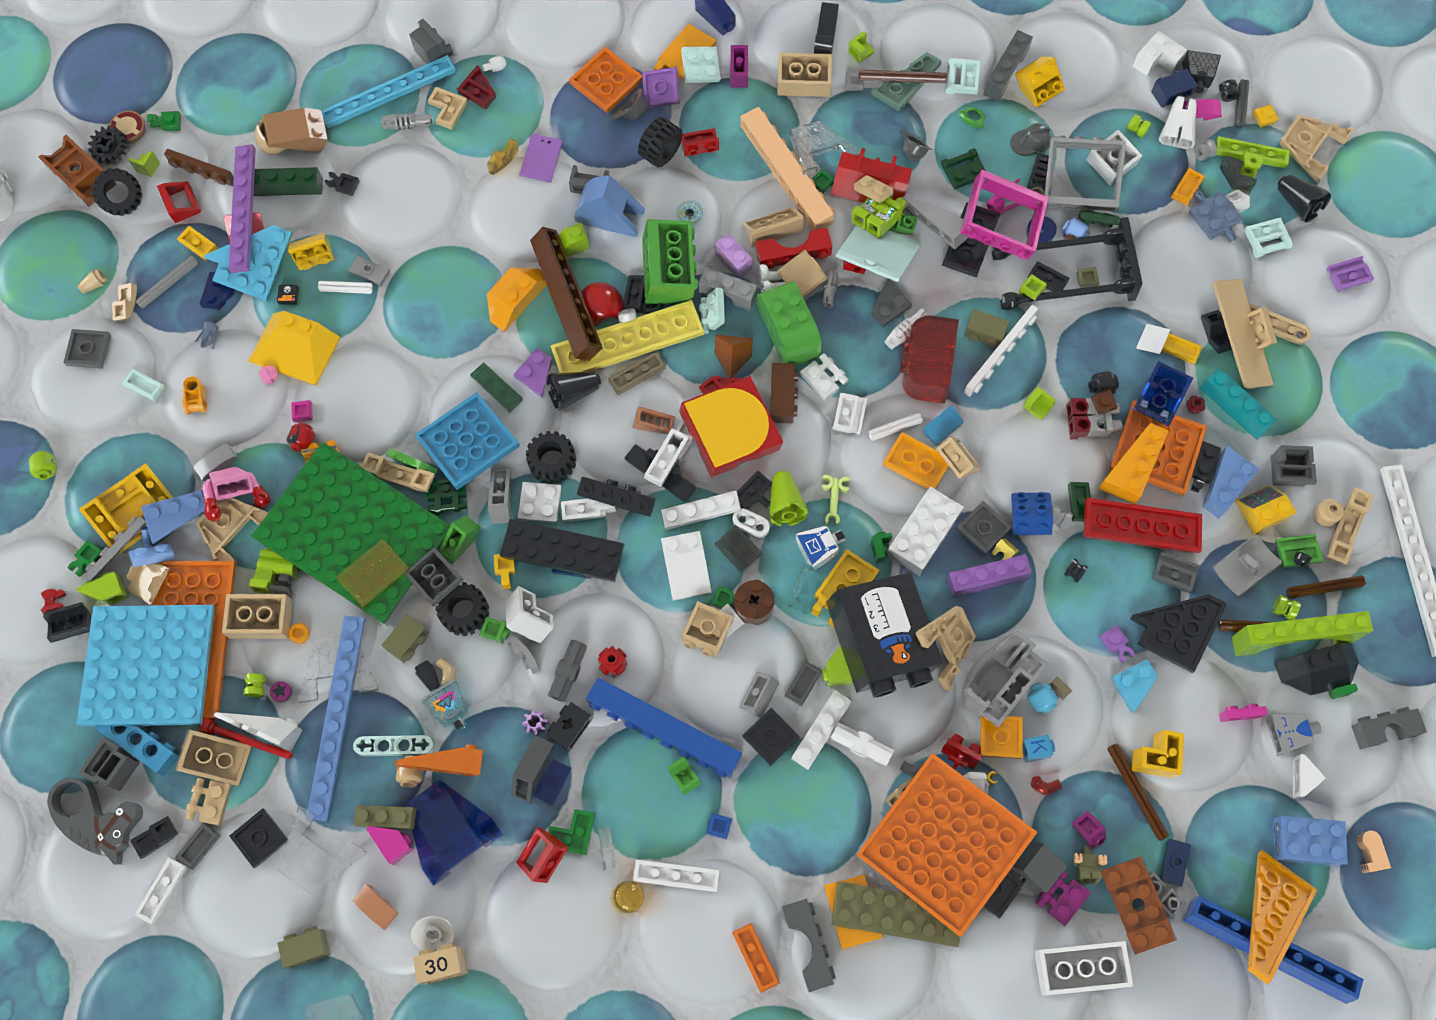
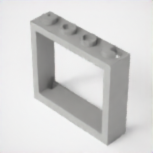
M1063 135L1061 137H1051L1045 196L1049 197L1047 207L1118 211L1126 141L1118 140L1117 138L1104 140L1101 137H1093L1092 139H1085L1082 136H1075L1073 139L1066 138ZM1056 148L1119 151L1114 200L1051 196Z

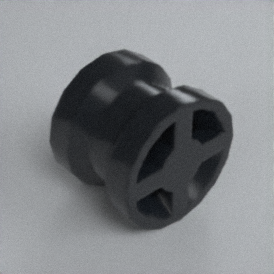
M1226 80L1219 85L1218 88L1222 93V101L1230 102L1239 97L1240 93L1236 89V80Z
M1074 558L1064 575L1067 577L1071 576L1078 583L1088 566L1079 564L1078 560Z

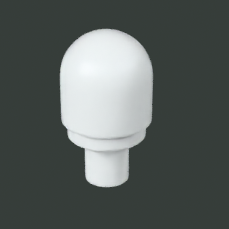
M496 56L490 58L488 63L482 65L484 72L488 70L497 72L503 70L507 63L504 57Z

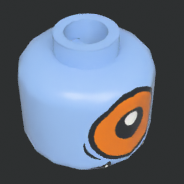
M1077 218L1068 219L1061 231L1064 239L1087 237L1090 235V232H1088L1089 225Z

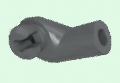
M904 761L900 770L914 777L926 761L917 765Z

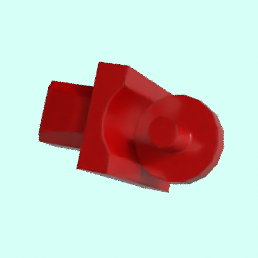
M955 733L951 738H948L941 752L948 755L947 759L954 762L953 769L956 770L958 765L965 769L968 766L974 770L982 758V755H980L981 747L975 743H971L969 748L961 745L964 739Z

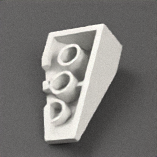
M220 712L214 714L218 719L288 751H292L303 731L297 726L298 722L287 718L285 721L274 717Z

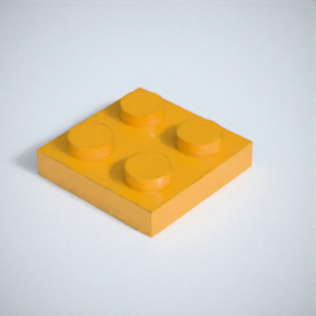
M981 715L980 755L982 757L1022 759L1023 717L1007 716L1002 724L996 727Z

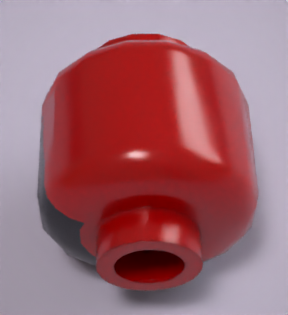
M299 422L292 425L286 440L291 445L290 448L292 450L301 452L302 449H307L313 443L315 432L310 425Z

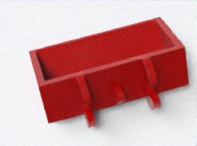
M866 148L861 149L859 156L842 152L831 195L865 203L869 197L855 191L854 183L866 175L892 187V199L894 201L906 195L912 169L896 165L897 156H893L890 164L880 161L878 157L876 160L866 158L864 155Z

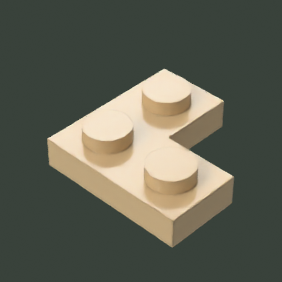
M435 87L428 99V103L431 106L442 109L436 119L437 125L453 130L468 104V100L460 95Z

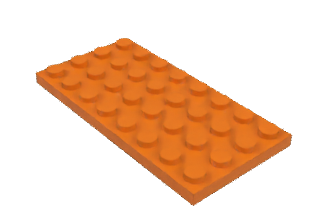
M235 561L158 562L169 568V571L150 606H215L203 719H218L214 714L220 712L228 637L222 634L226 594H233L237 563Z

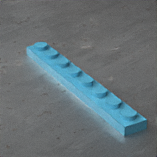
M448 55L321 110L323 120L329 129L456 72L455 67Z

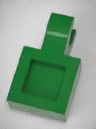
M179 111L161 112V116L147 114V122H150V127L152 128L161 127L162 131L181 130V114Z

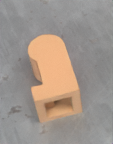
M1375 831L1360 833L1356 838V844L1362 850L1366 863L1360 865L1362 872L1369 873L1391 868L1380 835Z

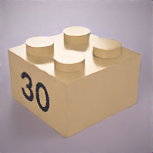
M457 944L442 945L438 951L436 949L419 951V956L413 957L417 984H430L468 974L464 948L458 947Z

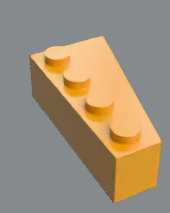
M1150 423L1098 489L1136 504L1144 491L1169 430Z

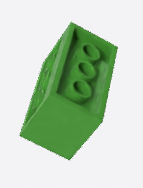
M647 219L642 236L645 303L680 304L694 298L695 289L698 287V279L694 276L697 270V262L693 259L696 253V246L692 242L695 237V229L692 228L691 221Z

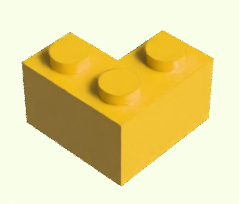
M1162 730L1153 734V748L1143 746L1133 750L1132 771L1166 778L1182 775L1184 733Z

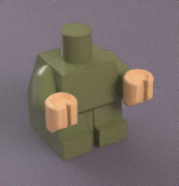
M1083 847V854H1074L1073 864L1076 866V881L1080 884L1098 885L1102 879L1101 867L1108 864L1107 856L1091 854V847Z

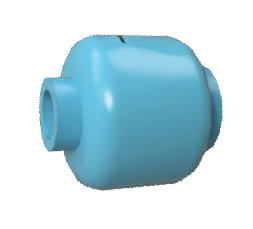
M1038 682L1030 687L1031 692L1028 693L1027 698L1036 712L1045 714L1057 706L1058 696L1050 684Z

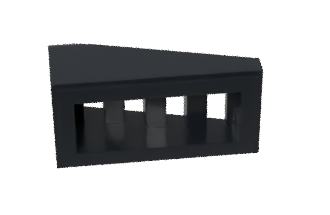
M1037 154L1027 185L1028 189L1040 187L1045 192L1047 172L1037 168L1047 171L1049 155ZM1032 182L1041 183L1043 186L1033 184Z

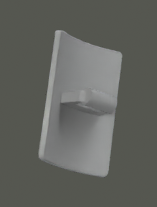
M1254 534L1215 564L1213 569L1223 583L1240 597L1279 567L1282 561L1266 547L1257 534Z

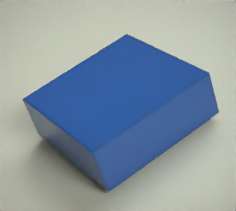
M712 813L707 834L727 840L732 818Z

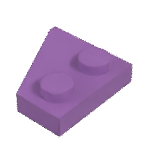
M537 347L513 374L514 378L542 398L546 376L551 369L552 358Z

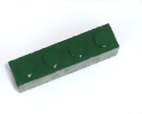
M317 167L255 169L254 196L322 194L323 178Z

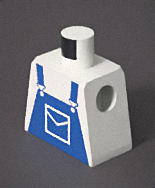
M827 526L796 534V542L812 572L836 557L839 552L837 544L845 541V536L841 530L831 534Z

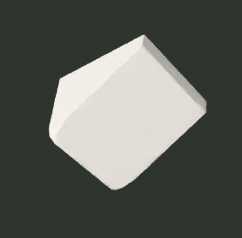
M1238 189L1225 195L1238 213L1250 207V196Z

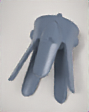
M214 321L205 322L202 332L195 340L197 342L201 337V347H205L211 335V348L214 349L215 337L219 329L213 323Z

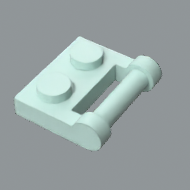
M949 59V76L945 92L947 94L963 93L977 95L980 61ZM956 68H961L960 84H955Z
M1281 217L1247 226L1244 230L1253 248L1255 258L1281 249L1288 250L1293 246ZM1280 238L1282 241L1265 247H1262L1260 244Z

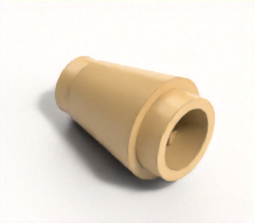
M99 269L91 270L77 287L83 294H86L105 285L107 278Z

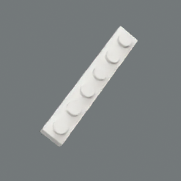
M1033 304L975 374L964 391L966 395L971 397L974 392L978 393L983 386L982 382L984 379L988 380L994 373L993 368L996 365L1000 366L1004 361L1005 353L1007 351L1010 353L1013 350L1017 338L1022 339L1027 332L1026 327L1028 325L1032 326L1038 318L1036 316L1037 307Z

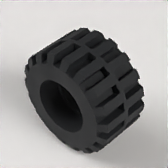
M665 117L655 119L646 128L640 139L638 154L657 168L664 166L673 158L681 144L682 129Z
M109 168L105 172H100V175L95 177V182L92 183V195L94 196L95 203L105 212L112 215H129L142 202V188L138 180L125 170ZM116 181L124 183L128 188V196L121 203L110 201L106 194L108 186Z
M546 431L545 435L539 433L538 438L534 436L532 438L533 443H529L527 446L528 450H526V460L531 473L543 483L547 480L548 484H552L553 481H556L557 484L560 483L562 478L565 481L568 478L567 474L571 475L573 473L572 468L575 469L576 455L569 438L566 439L564 434L559 436L557 431H554L553 434L550 431ZM558 451L562 454L560 460L554 464H544L541 462V458L546 452Z
M462 582V585L459 584L435 606L437 617L442 625L450 633L453 632L454 635L458 636L459 634L467 636L468 632L471 635L475 634V629L480 631L482 629L481 624H484L486 616L489 617V605L483 593L475 585H468L467 582ZM463 600L473 602V609L469 615L463 618L452 616L453 608L458 602Z

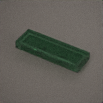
M484 362L470 374L471 378L509 413L523 401V398Z

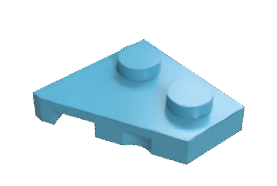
M1147 659L1117 674L1111 680L1132 713L1136 711L1158 676Z

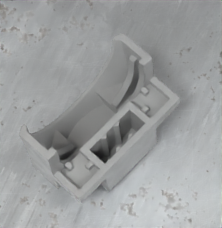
M1019 631L1006 637L991 652L964 688L966 700L962 705L978 718L982 715L996 727H999L1048 665L1045 660L1032 651L1036 644Z

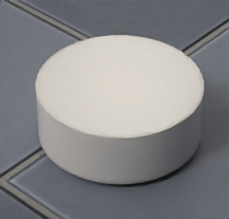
M631 308L622 310L617 316L619 322H627L635 319L637 314L635 309Z

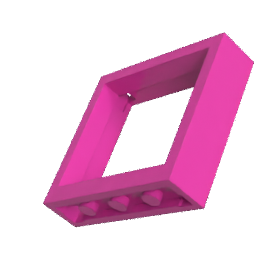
M981 170L974 179L960 233L969 238L979 240L986 245L996 247L1003 252L1013 254L1020 259L1028 260L1036 252L1049 197ZM981 188L1034 210L1026 244L972 223Z

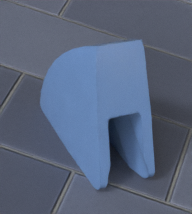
M600 176L591 179L584 186L574 219L578 223L637 237L638 230L624 213L642 215L645 213V208L611 176Z

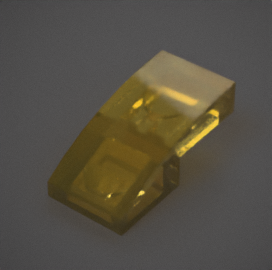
M509 139L502 152L494 151L487 163L490 174L498 173L514 159L519 152L517 141Z

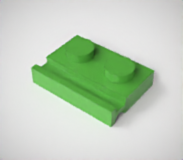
M1310 534L1275 540V544L1278 547V556L1282 561L1281 567L1297 566L1294 563L1296 551L1312 557L1308 565L1323 562L1320 546L1316 540L1317 535Z

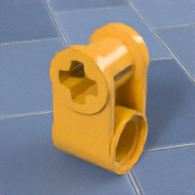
M193 376L186 378L183 382V409L186 415H190L191 412H207L206 387L198 378Z

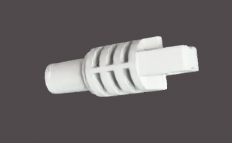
M919 309L911 318H906L893 329L884 343L891 350L904 343L917 331L918 326L929 317L928 314L922 315L925 310Z

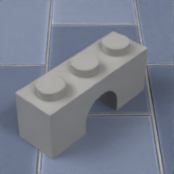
M705 267L699 280V293L708 295L715 288H722L723 294L732 299L733 305L751 311L757 297V285Z

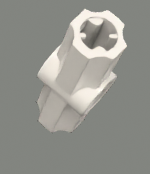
M839 722L831 736V740L849 748L852 753L863 758L867 757L885 767L894 752L893 749L875 741L869 734L862 731L857 732Z

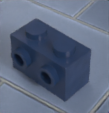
M1186 68L1181 71L1177 70L1165 78L1160 77L1157 79L1151 93L1161 108L1173 104L1177 96L1185 98L1192 96L1197 83Z

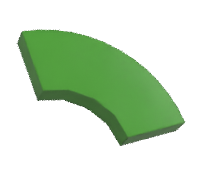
M388 449L386 453L387 457L415 469L419 468L434 474L438 470L421 460L396 450Z

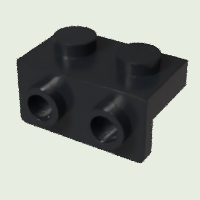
M82 602L43 613V618L48 623L47 639L50 643L90 632L91 614Z

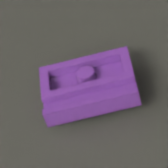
M1363 256L1330 265L1326 269L1330 273L1329 277L1337 292L1372 282L1374 279L1367 263L1363 261Z

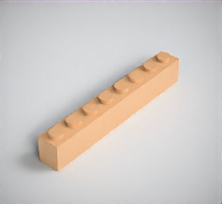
M757 107L741 115V128L811 229H823L833 224L835 215L833 208L827 205L824 195L818 192L814 181L808 178L803 165H799L794 152H790L787 148L784 138H780L777 128L771 125L767 114Z

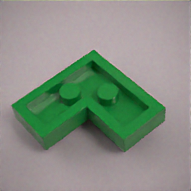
M574 809L570 830L549 826L548 833L568 847L566 852L587 855L595 813Z

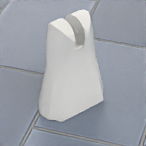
M1176 97L1159 136L1161 144L1183 149L1195 146L1196 99L1189 98L1185 110L1182 109L1185 97Z

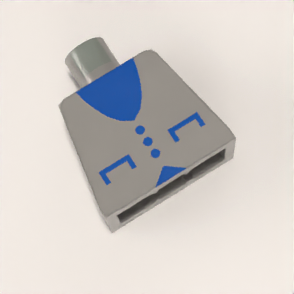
M1273 714L1266 718L1277 756L1314 743L1313 735L1321 734L1322 731L1320 723H1309L1306 714Z

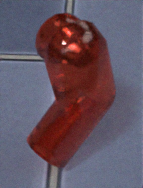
M1034 776L1031 779L1030 784L1033 790L1043 795H1048L1062 789L1058 779L1049 783L1043 781L1040 776Z

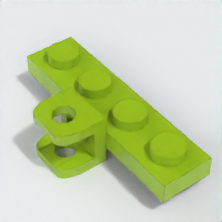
M1220 136L1217 137L1215 142L1217 147L1216 155L1241 160L1238 169L1241 177L1254 179L1262 164L1285 169L1289 164L1290 150ZM1245 169L1250 170L1251 173H1247Z

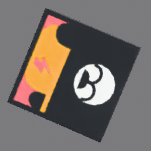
M279 285L278 304H297L299 287L297 285Z

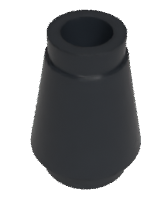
M429 660L414 668L416 676L430 692L440 687L433 663L430 664Z

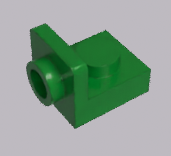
M878 532L875 536H872L871 547L875 564L884 562L885 556H887V547L883 543L891 542L892 533Z

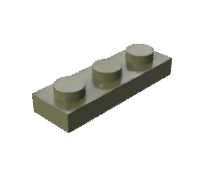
M356 805L353 826L414 830L417 808Z

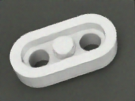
M741 509V511L733 514V524L736 528L757 538L765 537L769 533L770 525L764 517L746 509ZM744 518L746 519V521L744 523L739 522V519ZM762 526L763 530L758 531L756 528Z

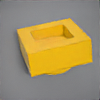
M1271 104L1257 108L1252 113L1260 128L1276 123L1279 119Z

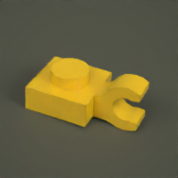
M500 554L494 555L495 575H501L503 590L511 589L510 574H515V561L501 558Z

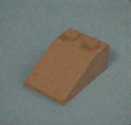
M300 108L263 114L268 147L321 152L328 140L321 110Z

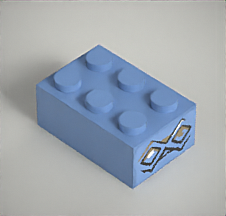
M1291 816L1273 818L1274 859L1278 862L1335 867L1348 865L1346 821Z

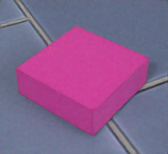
M310 400L291 402L293 422L313 420L312 402Z

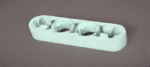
M425 735L362 736L357 738L353 744L354 751L360 756H418L432 753L435 747L434 741ZM404 740L409 741L410 746L408 750L400 751V742ZM413 740H416V744H423L424 740H426V742L430 744L425 748L424 751L421 747H415L416 751H413ZM365 741L367 745H374L375 751L373 752V749L368 747L362 752L359 745H362ZM388 741L389 748L384 752L380 751V742Z

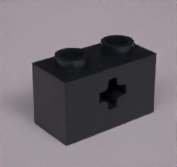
M572 702L561 709L559 713L560 718L557 722H552L547 730L549 732L547 734L548 738L568 752H570L593 719L589 713ZM571 723L573 727L566 729L564 725Z

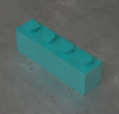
M1220 368L1213 372L1200 387L1208 397L1256 440L1277 421L1269 411Z

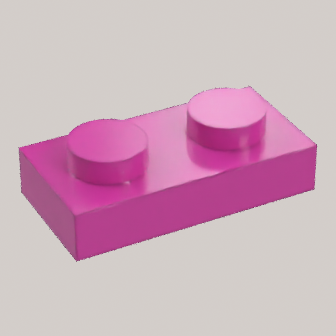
M1249 704L1245 706L1246 708L1238 709V706H1229L1219 714L1220 722L1262 718L1268 714L1266 706L1259 707L1258 704Z

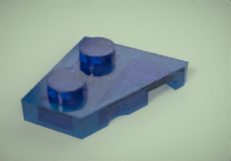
M209 272L200 305L203 308L220 310L226 304V301L235 294V289L212 281L215 272Z

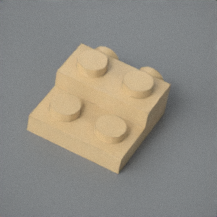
M697 601L681 635V641L684 642L683 645L692 650L697 647L708 657L718 656L734 616Z

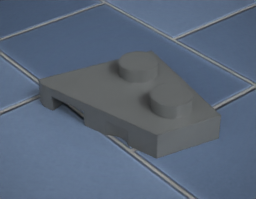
M888 279L871 311V315L884 327L911 308L912 303Z

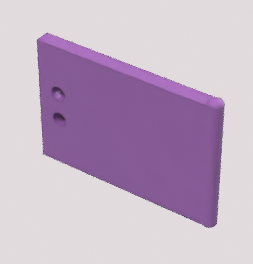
M532 134L519 176L552 182L563 140Z

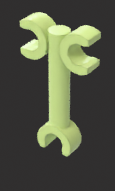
M823 475L822 480L828 481L830 484L822 485V490H831L829 513L825 517V525H828L830 518H834L836 520L835 525L838 526L840 522V517L837 514L839 490L842 493L849 492V488L843 487L842 484L849 483L850 478L842 477L838 479L832 478L829 475Z

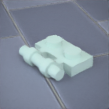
M715 288L707 295V298H701L699 312H701L700 322L704 334H708L709 329L716 330L725 323L722 288Z

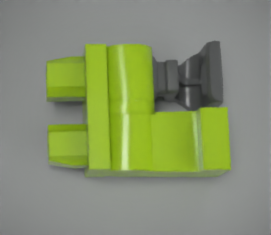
M267 547L265 550H260L254 577L250 580L249 587L255 593L286 594L292 596L290 579L296 578L298 567ZM277 575L280 576L278 578L280 586L275 585Z

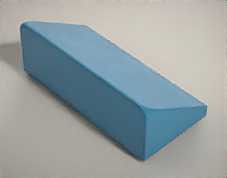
M951 405L924 427L923 433L936 446L963 424L964 421L955 407Z

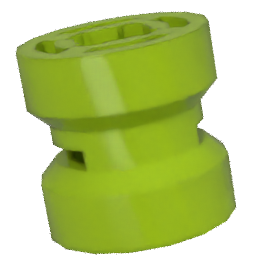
M1135 114L1126 130L1135 132L1142 139L1152 123L1148 120L1144 121L1140 115Z
M1279 595L1274 603L1272 613L1282 614L1287 619L1294 620L1300 610L1301 603L1295 600L1290 601L1287 597Z
M256 673L245 674L246 687L243 690V695L247 697H264L265 690L263 689V684L266 682V676Z

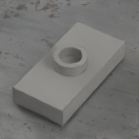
M358 255L348 269L350 274L382 287L390 274L389 269Z

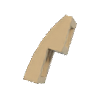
M129 283L118 286V302L112 303L113 321L130 318L136 301L137 284Z

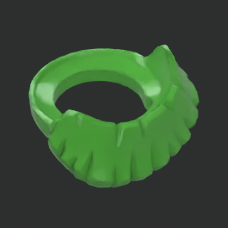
M968 107L965 110H959L958 114L964 123L977 129L984 127L985 115L980 109ZM968 112H978L981 118L972 120L968 117Z

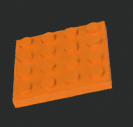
M1133 400L1109 469L1113 470L1150 423L1169 430L1147 483L1184 496L1191 480L1207 426Z

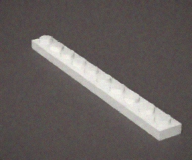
M1403 466L1382 467L1380 472L1432 657H1436V582Z

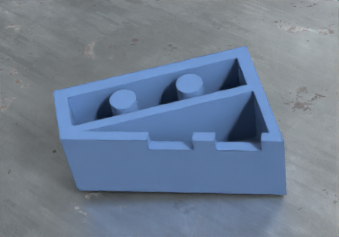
M1226 446L1219 455V460L1213 473L1214 476L1203 507L1218 519L1229 509L1259 471L1258 467L1229 446Z
M203 490L141 506L152 544L159 542L204 513L205 498Z

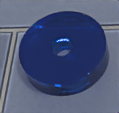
M1044 216L1041 227L1044 232L1040 231L1038 243L1052 241L1057 232L1055 222L1049 217ZM1032 219L1029 221L1028 226H1027V229H1026L1027 237H1028V233H1029V229H1030V225H1031Z

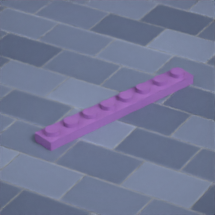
M253 144L235 147L229 271L231 273L250 271L256 148Z

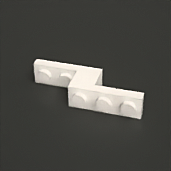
M683 419L676 430L671 429L644 475V479L662 487L674 464L681 462L693 441V437L690 435Z

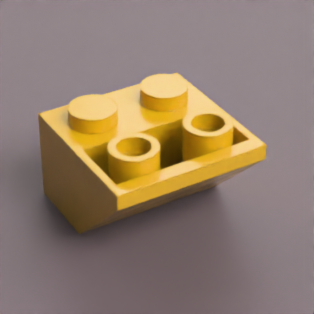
M1042 56L1015 73L1020 90L1035 107H1039L1065 90L1055 57Z
M325 233L289 243V254L299 271L308 270L313 266L327 264L335 260L330 242Z

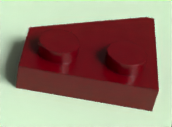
M478 65L457 88L460 95L484 109H487L496 98V93L489 85L487 78L483 75Z

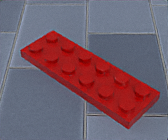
M1087 498L1085 500L1084 537L1199 554L1202 552V514Z

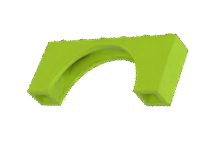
M1369 611L1247 625L1232 636L1231 639L1235 655L1238 657L1254 655L1272 647L1312 639H1333L1334 645L1354 643L1374 630Z

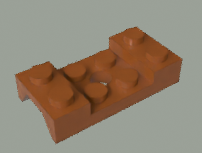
M68 135L63 136L61 148L52 155H40L38 157L49 170L57 175L90 207L95 203L94 196L92 195V183L95 182V177H98L100 172H105V170ZM80 166L77 171H72L74 167ZM116 182L108 186L106 193L117 185Z
M1142 856L1101 870L1102 877L1113 898L1135 955L1177 940ZM1140 898L1144 901V910L1137 911L1134 909V899Z

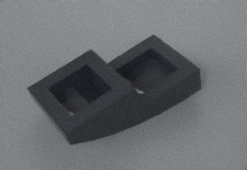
M169 816L149 826V830L130 841L139 858L143 859L178 835V832Z

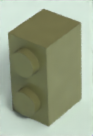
M973 309L964 337L971 341L986 343L989 347H998L1004 338L1009 320Z
M406 614L381 646L404 664L412 659L416 648L427 640L429 631Z
M317 926L305 929L304 934L297 936L294 933L284 936V941L277 943L283 968L290 969L331 955L325 930L317 929Z

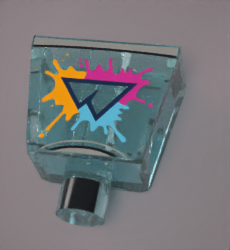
M455 679L421 699L422 703L444 727L452 724L456 732L467 727L463 716L469 713V709L460 686Z

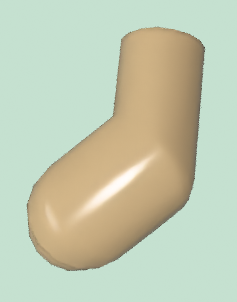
M441 657L436 662V665L443 671L440 683L442 686H445L455 680L456 671L450 663Z

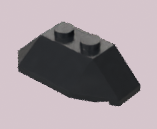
M1337 644L1301 653L1276 662L1274 665L1281 683L1312 696L1350 685L1359 661L1352 644Z

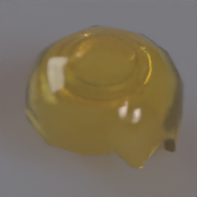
M624 881L615 886L610 899L612 906L619 913L630 914L636 912L643 905L645 896L639 884L634 881Z

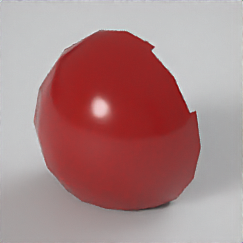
M591 283L581 291L594 326L599 325L607 318H618L617 314L623 310L621 294L614 286L608 283Z

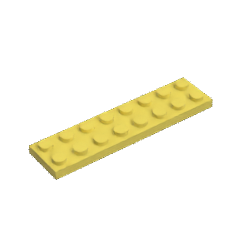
M690 300L637 317L631 321L597 330L596 332L603 348L590 361L575 359L568 340L550 346L560 373L586 372L601 369L704 335V330L693 301Z

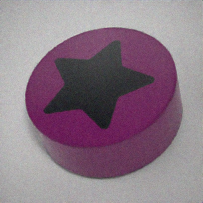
M283 681L274 683L270 689L271 698L279 703L286 702L292 695L290 685Z

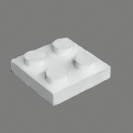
M523 482L518 520L557 524L562 486Z

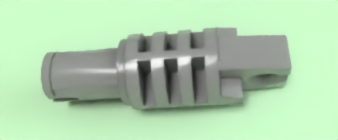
M400 113L399 115L382 116L381 123L383 129L399 130L401 128V130H404L405 128L410 129V127L415 129L416 126H432L431 114L415 115V113H405L403 115V113Z

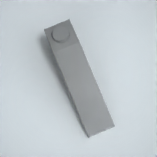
M906 195L902 197L906 201L904 209L917 217L920 222L953 249H956L968 238L960 233L964 218L962 219L954 213Z

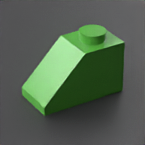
M467 515L452 522L439 552L454 563L474 542L481 527Z

